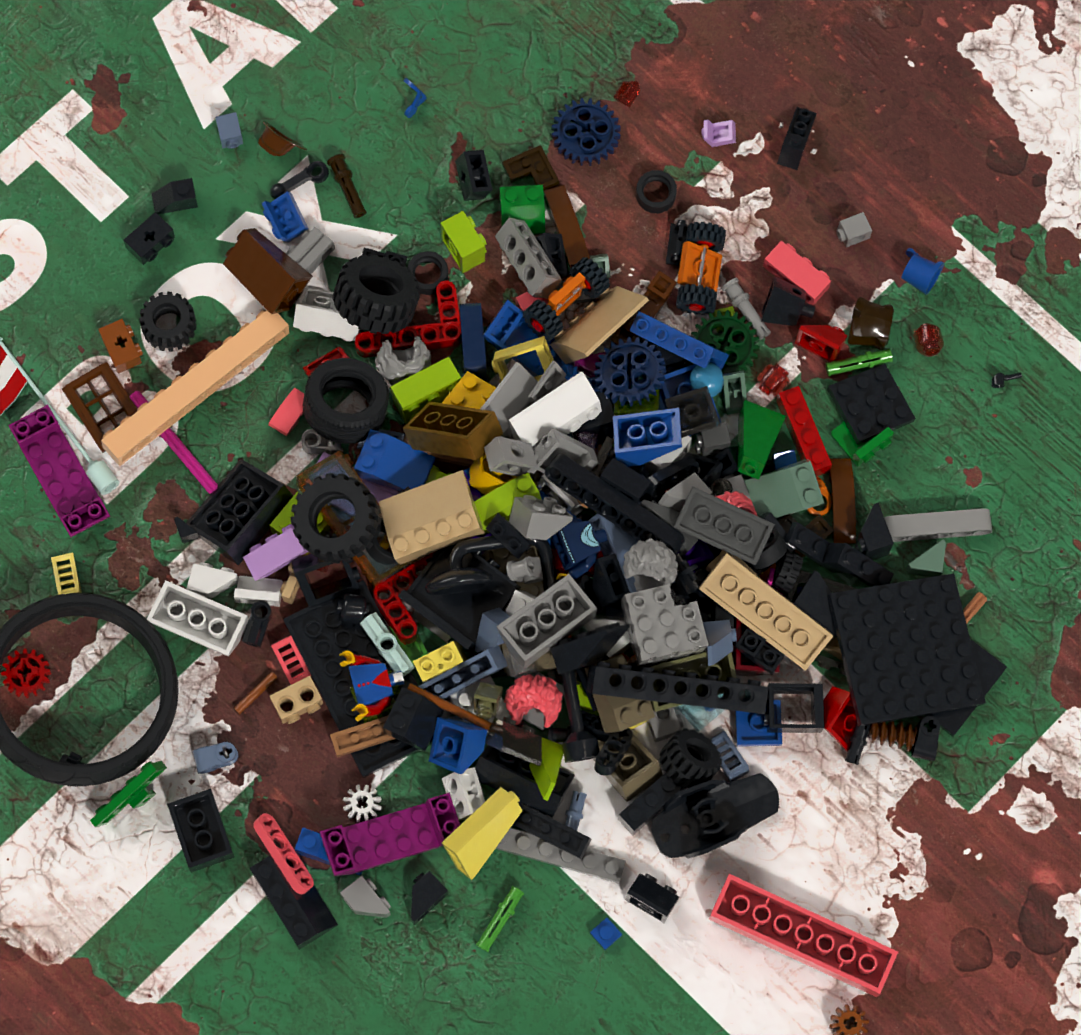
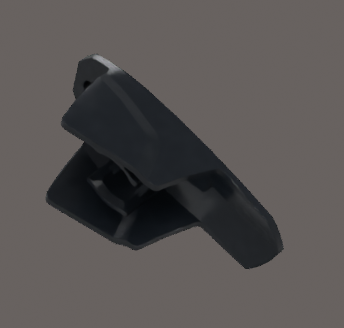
M761 773L733 782L709 780L675 793L664 805V810L653 819L650 831L659 852L668 858L685 856L689 859L703 855L738 839L743 832L777 813L779 809L778 790ZM682 825L688 826V833L681 831ZM662 834L669 835L667 842H663L660 839Z

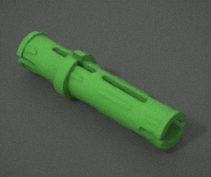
M890 348L872 353L867 351L864 355L827 362V374L831 376L865 367L871 369L874 368V365L893 362Z
M514 886L511 887L504 901L498 904L497 907L499 909L478 943H476V946L489 952L490 947L500 934L510 915H514V909L525 894ZM512 901L504 916L501 917L508 903ZM497 921H499V924L497 925L496 929H495L494 932L492 933L491 937L488 938V936H489L490 932L492 931V929L494 928L495 924L497 923Z

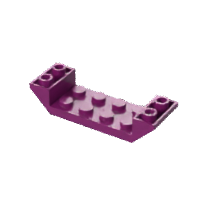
M48 404L8 425L70 537L110 517Z
M450 793L429 798L421 805L344 828L342 825L319 833L333 875L338 876L358 873L443 846L442 842L460 826V822Z

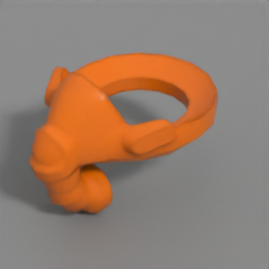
M816 477L821 494L826 498V507L822 511H817L813 507L808 508L807 511L813 516H818L819 514L823 516L829 512L832 500L824 481L820 477Z

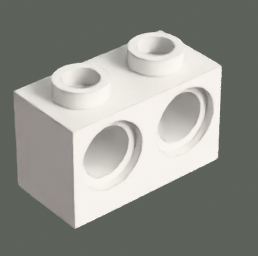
M475 767L468 768L463 774L453 772L442 778L445 791L450 793L459 821L466 820L485 802Z

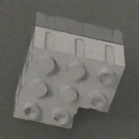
M669 584L624 595L620 604L624 611L625 623L630 625L627 631L630 634L629 639L633 654L636 657L637 668L647 664L652 665L664 662L672 658L677 659L689 656V654L702 653L708 647L697 601L690 602L687 605L675 606L670 594Z

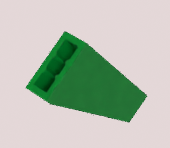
M744 401L738 417V472L759 480L780 433L785 415L750 401Z

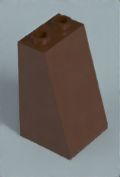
M244 229L238 235V241L235 246L227 251L225 255L226 260L223 265L268 312L276 314L289 311L313 276L257 229Z

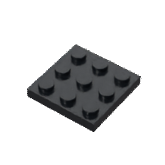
M885 363L829 385L827 388L857 445L873 439L887 427L893 431L913 423L916 419Z

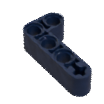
M481 303L459 304L464 375L469 371L487 382Z

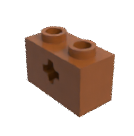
M120 319L98 329L118 374L142 364L140 356L143 355L139 343H133L131 337L135 335L130 324L125 325L123 319ZM123 343L125 347L121 348L119 344Z

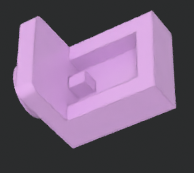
M704 120V128L701 130L702 138L711 147L736 143V123L733 120L713 124L709 120Z

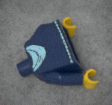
M573 517L569 524L551 536L564 571L569 570L568 574L573 579H577L589 571L597 559V554L601 551L599 543L607 541L606 531L604 529L594 531L590 521H582L579 518ZM561 573L557 576L556 579L559 580L561 577L566 576L568 574Z

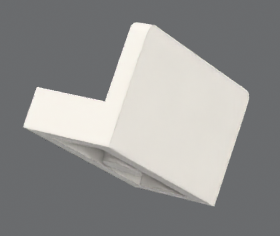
M239 576L237 588H235L234 592L235 602L254 604L258 601H265L270 606L280 607V589L283 581L268 578L255 581L253 577Z

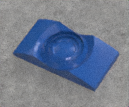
M506 300L483 334L488 342L498 351L539 338L538 334H534L532 332L533 329L527 326L528 323H525L523 311L509 300ZM553 338L551 341H547L554 361L561 367L565 363L549 345L555 340ZM536 350L511 358L520 363L533 377L544 374V369Z

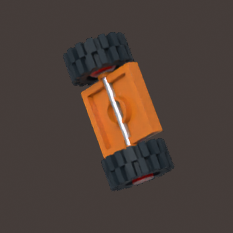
M694 222V224L690 223L687 227L686 241L682 247L677 281L682 286L678 289L676 302L677 308L683 312L687 311L689 314L692 312L695 315H698V313L705 315V313L709 314L715 311L722 254L717 252L723 250L726 230L722 226L719 227L718 224Z
M583 257L570 269L569 273L571 276L563 283L564 287L559 291L557 289L549 295L547 305L544 301L536 300L523 312L525 323H528L527 326L532 328V332L534 334L537 333L538 337L545 336L548 342L551 341L563 330V322L560 321L559 315L581 296L582 290L586 296L589 295L590 298L594 299L598 298L610 286V281L606 278L607 274L603 273V269L599 268L596 262L593 263L592 259Z

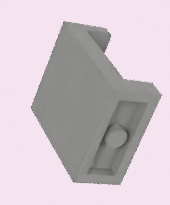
M552 428L547 435L543 436L541 442L533 450L537 468L531 471V473L534 474L539 470L545 474V469L558 454L568 456L590 472L598 464V460L593 448Z

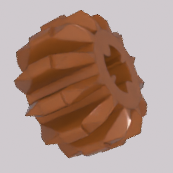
M845 1004L844 1012L838 1007L835 1010L838 1016L831 1015L830 1017L832 1021L837 1022L829 1025L830 1029L838 1030L833 1035H861V1033H868V1029L862 1025H867L869 1020H861V1017L866 1014L865 1011L857 1014V1005L850 1011L849 1005ZM851 1019L855 1027L847 1029L845 1028L847 1024H844V1022Z

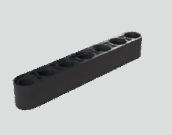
M564 454L556 455L545 469V476L550 482L638 541H646L647 539L661 541L675 555L683 546L685 538L681 532Z

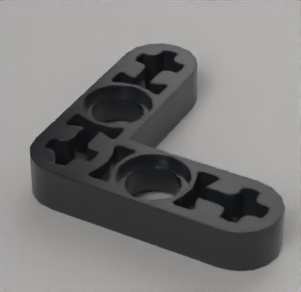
M688 455L654 473L648 478L651 483L641 501L647 500L657 504L663 497L665 490L695 473L699 463L692 456Z
M581 710L585 731L597 737L598 740L605 742L596 756L594 769L600 775H611L629 749L633 732L629 728L620 732L605 733L604 731H599L596 729L597 727L603 728L600 716ZM608 749H616L619 752L613 753L610 752Z

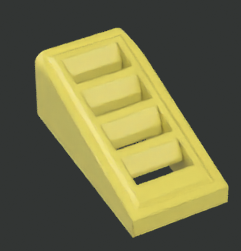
M73 552L51 557L58 595L82 593ZM70 560V564L61 566L57 564V562ZM72 569L70 572L59 574L60 570ZM73 576V579L61 582V578ZM70 584H74V585H75V587H71V588H67V589H63V588H62V586H66V585H70Z

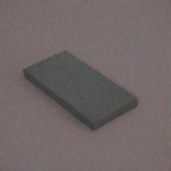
M692 486L674 528L756 565L775 524Z

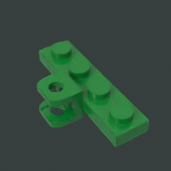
M150 761L141 767L140 770L142 772L138 776L131 777L125 783L126 786L110 797L111 801L107 805L100 806L95 811L96 815L90 820L94 827L107 825L128 804L133 809L145 805L156 795L154 790H148L146 787L167 768L163 761L154 763Z

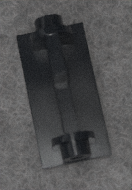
M678 220L676 224L671 223L666 264L680 266L682 247L686 241L688 227L685 220Z
M499 513L495 515L486 527V530L517 559L532 547L531 540L526 539L506 520L505 516L502 517Z

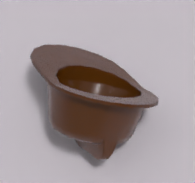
M263 121L266 128L258 144L269 154L283 156L295 146L307 150L300 143L283 135L271 124Z

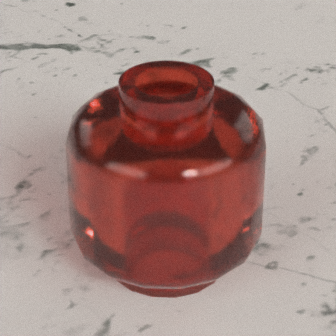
M922 324L913 334L916 349L924 356H935L940 353L944 346L941 330L936 325Z
M777 363L774 365L768 364L757 377V381L761 384L758 388L767 396L770 393L778 395L788 385L789 373Z

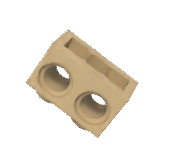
M311 676L270 695V700L283 724L286 722L292 724L300 719V715L306 712L309 714L314 713L323 704V700ZM306 692H311L314 695L310 701H304L301 697ZM290 702L294 706L291 711L285 712L281 709L282 705Z

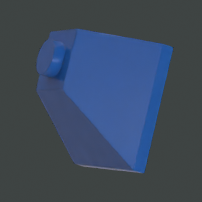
M437 717L429 762L455 773L463 774L483 753L488 730L472 723Z

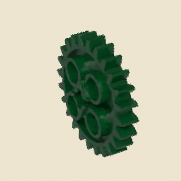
M720 310L717 311V317L709 313L710 320L708 321L702 317L703 325L696 324L695 328L698 332H691V336L720 351L721 345L725 343L729 328L733 329L728 337V346H725L723 352L734 355L737 359L733 363L725 362L722 374L741 370L744 373H748L746 366H754L751 359H758V355L754 352L760 351V346L755 345L760 342L759 337H753L757 334V329L750 330L752 322L745 324L746 316L738 319V312L730 316L729 310L726 311L725 316H722ZM717 327H721L724 330V333L720 336H715L712 333ZM736 335H741L745 339L741 343H735L733 338Z

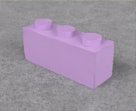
M290 524L282 528V534L277 535L276 533L265 539L266 543L264 545L260 543L249 549L250 553L243 557L255 581L268 577L291 563L292 560L308 553L293 533L294 526Z

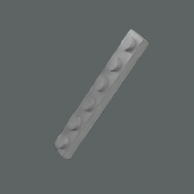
M512 828L508 830L495 848L620 884L626 862L625 860L586 850L581 860L530 833Z

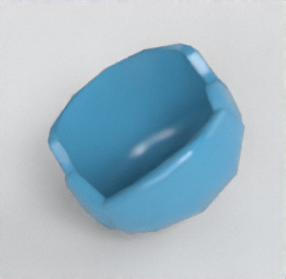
M709 362L706 368L697 365L690 374L693 390L697 391L702 397H714L721 392L724 385L723 374L715 364Z

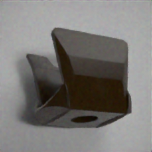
M859 297L853 310L848 344L875 346L877 349L883 350L889 341L894 314L893 306L890 304L881 306Z

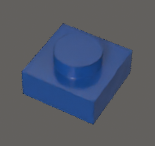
M606 918L590 932V935L606 950L622 936V933Z

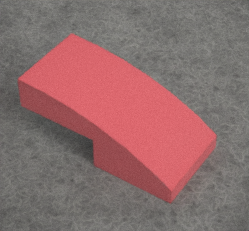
M294 387L277 409L268 425L287 437L304 413V393Z

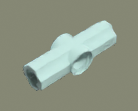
M376 612L360 622L364 631L377 647L379 654L384 657L394 672L401 671L404 677L415 668L397 643L396 637L390 633ZM385 641L393 643V647L389 650L383 649L381 645Z

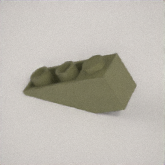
M480 682L474 695V713H478V717L484 719L496 718L503 687Z

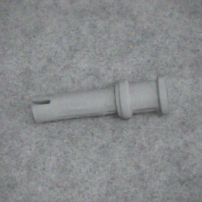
M733 278L724 284L721 289L723 292L726 291L732 300L731 304L735 308H739L743 316H746V320L752 322V329H757L756 335L759 337V340L764 339L763 336L767 337L771 331L761 321V317L749 301V294L745 293L738 284V278Z

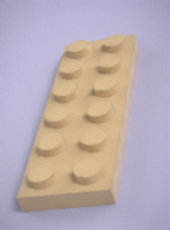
M727 552L699 586L703 593L758 635L765 638L767 642L805 671L834 636Z

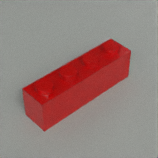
M797 386L778 393L776 402L781 414L786 416L784 421L800 460L808 459L811 461L816 477L829 473L832 463L800 387Z

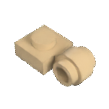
M291 562L288 565L290 576L287 581L283 582L280 589L283 601L289 604L293 603L300 587Z

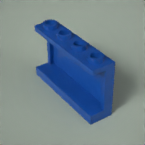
M640 311L630 328V332L702 368H706L708 363L711 362L722 371L729 354Z

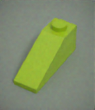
M540 737L537 745L533 743L528 753V756L531 757L529 767L543 799L548 801L556 784L563 757V748L561 744Z

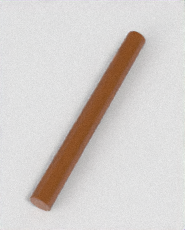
M410 683L408 690L424 696L440 708L488 731L492 725L491 722Z

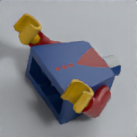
M351 651L342 652L339 656H344L346 661L340 662V666L352 665L349 666V672L358 703L352 709V712L358 711L360 713L355 719L360 721L363 717L381 714L391 703V699L394 698L392 687L404 684L402 672L398 671L388 674L386 664L381 663L377 659L355 655Z

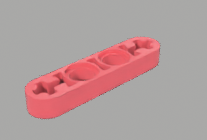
M262 814L253 824L256 833L292 889L298 894H305L314 885L312 876L276 820L270 814ZM274 840L281 845V848L275 845ZM286 859H288L289 861H291V863L293 864V867H291V866L288 865V863L286 862Z

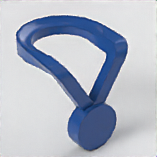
M405 78L403 81L417 92L412 105L404 113L406 117L411 118L416 113L417 107L427 97L411 81Z

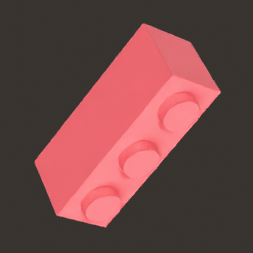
M780 241L764 259L763 267L771 274L806 291L805 301L811 305H815L830 287L831 280L824 271L817 270L808 258H802L797 254L795 248L788 243L785 244L783 241Z

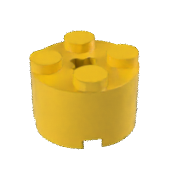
M485 452L482 457L473 462L469 471L470 485L485 495L508 481L517 478V476L490 471Z

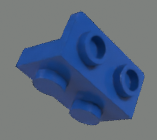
M287 191L272 202H262L263 214L271 222L272 232L278 240L289 243L306 230H309L291 192Z

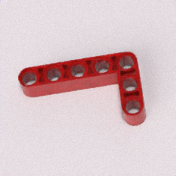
M442 281L437 285L436 295L440 323L408 326L402 330L400 329L398 332H389L388 334H381V332L374 334L370 333V331L359 333L355 338L357 354L364 358L376 357L377 352L382 347L381 342L384 339L392 341L393 350L411 348L414 340L410 343L404 342L403 339L407 336L413 338L420 337V340L424 342L428 350L457 346L461 342L462 336L455 285L450 281ZM448 290L452 294L450 296H443L441 292ZM452 311L455 314L447 317L444 315V312ZM449 331L457 333L455 337H448L446 334ZM427 334H434L436 336L433 340L425 338ZM362 342H369L371 344L367 348L359 346Z
M436 552L427 555L379 583L374 588V601L398 640L404 645L416 641L417 625L398 595L403 589L406 591L418 577L416 573L425 568ZM402 581H405L409 584L405 588H400L397 586V584ZM380 593H388L390 595L387 599L378 597ZM392 611H399L401 615L399 617H392L390 613ZM404 629H411L413 631L408 636L403 635L401 632Z

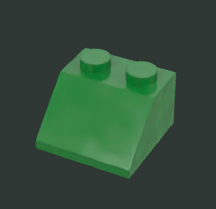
M543 185L500 187L502 226L508 218L525 221L533 235L543 234L545 232Z

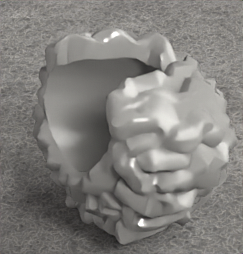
M418 336L414 337L413 346L405 350H393L390 341L387 339L385 342H382V347L377 352L375 367L382 377L389 381L390 385H394L431 366V354Z
M653 539L639 540L624 555V576L626 579L634 576L636 591L667 584L671 586V583L676 579L678 571L676 555L661 541H654Z

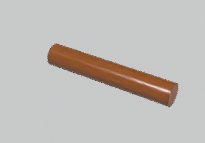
M271 672L233 709L240 715L278 677Z

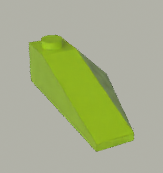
M529 473L508 481L474 501L485 533H489L486 527L497 513L502 517L505 516L509 522L515 497L530 495L541 499L539 490Z

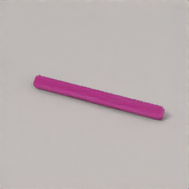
M135 391L130 395V399L137 408L145 402L149 403L140 391ZM168 428L160 436L209 494L213 493L217 489L218 484L171 428Z

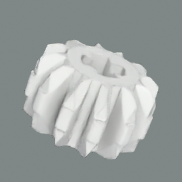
M356 785V793L349 789L348 794L352 798L344 797L343 799L348 804L343 807L344 811H351L348 814V818L352 819L356 816V823L361 822V817H364L365 821L369 820V815L372 818H377V814L373 810L381 811L382 809L377 804L382 801L381 797H374L377 794V790L373 789L369 792V785L364 786V791H361L360 786ZM362 800L364 802V800H367V807L363 808L361 806V808H358V801Z

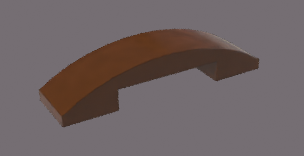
M659 271L643 295L649 301L616 330L610 341L619 345L620 338L624 343H627L628 337L631 338L632 342H635L637 337L640 339V336L630 332L638 312L640 311L655 318L671 295L677 282Z
M850 458L830 459L832 463L829 479L831 481L833 543L856 544V508L852 462Z

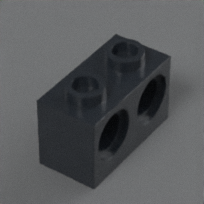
M544 232L537 236L538 243L561 279L566 277L568 273L562 234Z

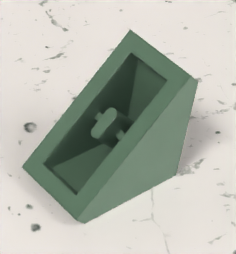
M744 371L723 374L724 385L721 393L726 414L740 413L744 401L747 400Z
M941 540L909 563L906 568L907 573L928 577L941 576L946 548L945 540Z

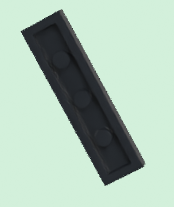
M518 802L522 812L513 823L514 826L582 860L592 840L590 837Z

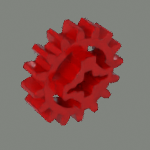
M26 648L23 649V654H19L17 650L14 651V658L7 656L9 664H2L6 671L1 672V676L7 678L2 681L5 686L10 685L8 691L10 693L15 691L17 697H20L22 693H24L26 698H29L30 693L38 696V689L45 690L43 683H50L46 676L50 675L51 671L50 669H45L49 666L48 661H43L45 658L43 654L37 656V652L34 649L30 654ZM31 660L37 662L40 667L32 666ZM26 666H27V668H28V670L30 671V673H27V677H26V680H25V678H24V676H23L22 674L25 673ZM12 679L19 680L22 687L16 685Z

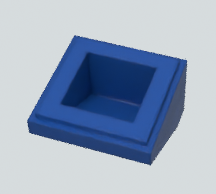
M795 450L773 454L774 469L796 463Z

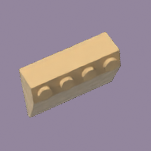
M619 286L612 289L608 287L599 296L600 299L598 301H592L583 308L585 312L580 317L579 315L573 317L568 322L570 326L565 331L559 332L554 337L555 340L549 345L565 364L588 357L645 305L649 299Z
M463 470L379 501L388 541L394 559L400 565L485 533Z

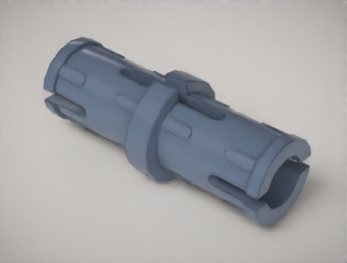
M573 791L569 810H566L565 814L567 816L565 825L577 831L580 819H583L584 816L582 811L587 794Z

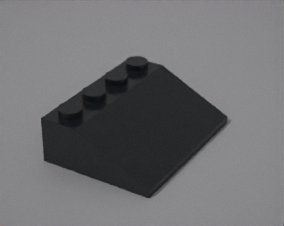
M240 459L221 481L217 489L209 495L186 523L198 533L199 538L239 566L244 560L243 557L250 553L249 549L255 546L267 533L272 521L291 500L293 495L283 483Z

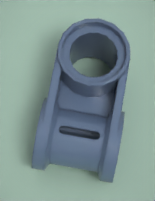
M229 742L195 749L193 756L198 774L212 772L234 764L238 759L237 749ZM229 749V751L232 753H230L229 758L226 759L224 757L225 750Z

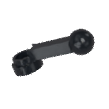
M321 161L312 162L308 168L306 167L302 172L282 184H274L271 187L270 194L273 199H276L311 180L317 184L322 183L328 178L329 169ZM319 166L322 168L318 176H312V171L315 167Z

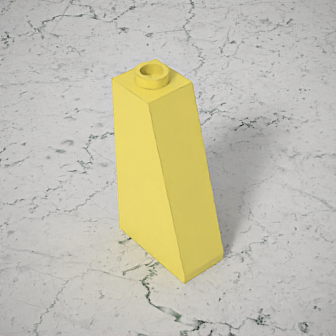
M500 787L442 842L456 868L472 880L521 814L522 809L518 804L520 800L514 792H507Z

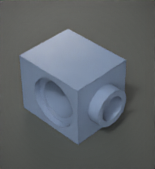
M237 113L216 116L222 148L233 149L243 144Z

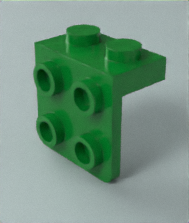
M845 422L841 423L831 432V437L857 467L863 462L866 464L875 457V453L880 449L883 451L890 446L894 432L887 427L873 439L857 445Z

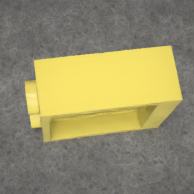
M545 336L495 352L492 367L495 373H499L500 383L509 372L504 360L536 350L544 372L554 359ZM542 375L536 376L534 378L537 381H539Z
M452 641L414 660L413 663L422 681L427 682L468 660V657L462 645L457 641Z

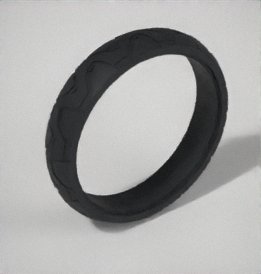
M67 593L47 597L23 608L12 616L0 629V667L15 642L29 630L44 622L67 616H88L103 619L130 633L149 654L159 679V709L146 733L128 750L108 760L90 764L62 763L37 754L25 746L12 733L0 712V751L24 772L49 783L77 787L99 785L113 781L143 764L158 749L171 728L176 714L179 694L178 677L172 654L153 624L142 614L120 601L89 593Z

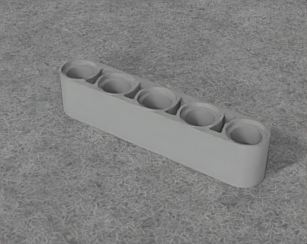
M989 509L884 517L893 542L978 536L992 533Z

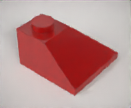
M801 325L795 344L829 362H833L844 346L848 335L842 329L835 326Z
M832 686L823 700L824 729L848 752L851 743L849 739L850 736H853L857 723L854 706L849 691Z

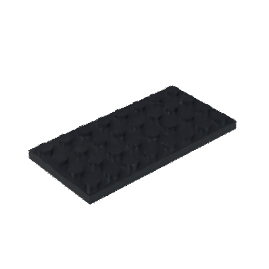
M365 581L358 582L360 589L349 592V594L364 596L366 601L370 603L368 616L376 612L388 628ZM344 595L307 607L283 619L339 731L388 716L402 687L408 689L410 683L418 686L412 673H408L403 677L404 684L392 687L394 698L391 699V703L381 714L363 717L360 721L355 719L360 713L358 711L352 712V709L358 704L349 672V666L352 665L340 666V662L346 661V658L339 656V654L344 651H351L355 655L377 659L381 663L386 664L388 674L394 673L384 657L379 654L377 647L360 624L346 623L340 620V613H336L337 601L342 600ZM385 641L381 647L389 650L393 647V643ZM432 736V738H431V741H430L429 745L432 744L433 736ZM392 739L353 752L351 755L362 777L365 778L420 749L398 739Z

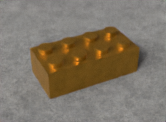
M429 402L403 427L411 448L414 450L478 460L485 452L484 447L493 438L503 434L494 411L437 402Z

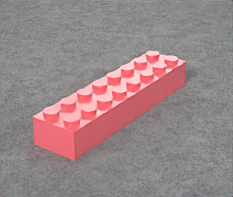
M731 874L728 875L709 917V920L875 997L880 995L898 954V951Z

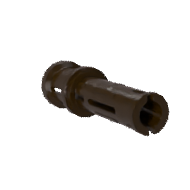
M335 155L327 160V164L331 166L334 172L335 182L339 183L353 217L360 218L367 212L351 179L353 173L345 163V155Z

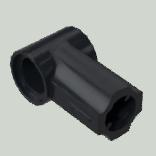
M258 601L251 607V615L242 639L243 643L253 647L261 648L269 621L272 618L271 607L265 601ZM259 608H265L268 610V613L265 617L259 618L256 616V611Z

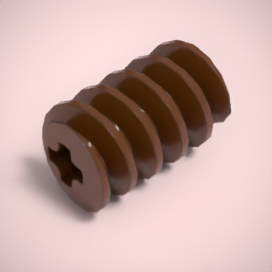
M888 721L887 724L885 722L871 724L868 736L871 737V743L873 744L879 738L880 745L882 746L888 740L889 747L891 748L897 742L899 750L906 744V749L909 752L914 745L918 725L912 730L911 723H907L905 728H903L902 721H899L896 726H894V721Z

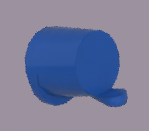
M908 248L905 253L911 259L906 265L901 279L927 295L939 278L944 262L939 261L935 263L919 256L912 248Z

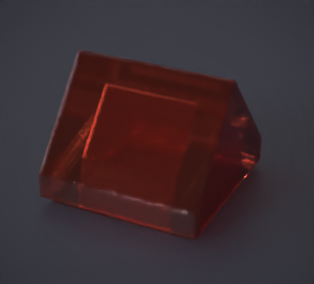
M623 81L613 98L630 108L640 93L639 83L637 81Z

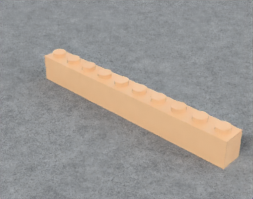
M262 310L254 321L250 324H244L235 336L226 338L222 346L217 350H211L203 361L194 363L189 368V372L183 376L176 377L172 381L171 386L166 390H160L156 393L153 400L149 403H143L134 415L125 417L116 429L107 431L101 440L103 449L119 466L123 465L289 334L287 322L278 313L271 314L266 310Z

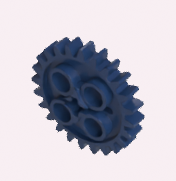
M581 98L580 104L577 105L573 100L572 107L565 104V112L562 110L558 111L559 117H554L555 124L552 125V131H554L552 139H556L554 147L560 146L558 153L565 152V160L572 157V164L576 160H580V166L584 164V161H587L589 166H591L592 160L600 164V157L607 160V153L614 154L613 147H618L619 142L617 140H620L621 136L618 132L621 126L616 125L618 117L613 118L614 111L607 112V104L601 108L600 101H597L594 105L592 104V98L589 99L588 103H585L583 98ZM587 116L589 119L586 121H582L579 119V117ZM603 128L606 132L599 133L596 129ZM569 131H573L576 133V135L568 136L566 133ZM588 143L591 144L593 147L587 149L584 148L583 145Z
M628 337L627 343H624L620 338L619 345L617 346L611 342L612 349L604 348L606 355L599 354L598 357L601 362H595L596 369H598L594 371L595 377H597L595 381L597 385H600V393L605 392L606 399L612 396L611 399L614 404L619 399L621 406H624L625 402L629 401V405L632 407L633 402L636 400L641 405V399L643 398L649 402V394L656 396L655 388L662 389L660 381L666 380L665 375H663L666 373V367L663 366L665 361L664 358H661V352L656 351L654 344L649 347L648 340L641 344L639 337H637L635 342H632L631 338ZM629 354L632 355V357H631V365H632V368H633L632 371H631V376H632V389H629V377H628V374H629L628 355H629ZM641 358L646 359L643 363H636ZM617 360H623V361H624V362H623L622 364H620V365H615V364H614ZM639 379H646L642 384L636 383ZM618 380L624 381L621 385H615V382Z

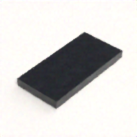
M971 640L985 697L1007 666ZM977 706L925 716L936 717L940 722V728L954 737Z

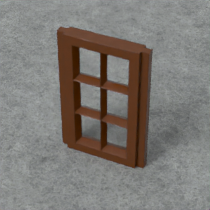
M107 362L102 363L62 388V391L102 454L106 451L102 447L101 440L103 439L104 432L100 425L110 420L114 427L117 428L119 425L114 419L115 416L125 412L127 416L131 417L137 412L136 406ZM100 375L110 388L101 395L98 394L91 383V380ZM87 383L96 398L85 404L76 389ZM111 393H113L122 407L112 414L102 400ZM96 402L100 403L107 414L105 418L98 422L88 409L89 406Z

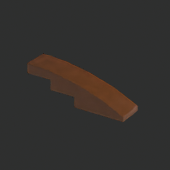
M562 185L544 190V196L551 211V218L557 234H562L564 252L570 268L583 257L590 259L565 186Z

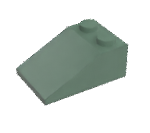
M808 459L761 474L759 480L753 477L744 480L758 517L765 512H771L776 518L824 503L812 463Z

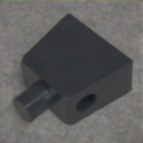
M774 276L762 308L761 321L795 326L800 315L809 318L813 317L815 305L805 303L806 291Z

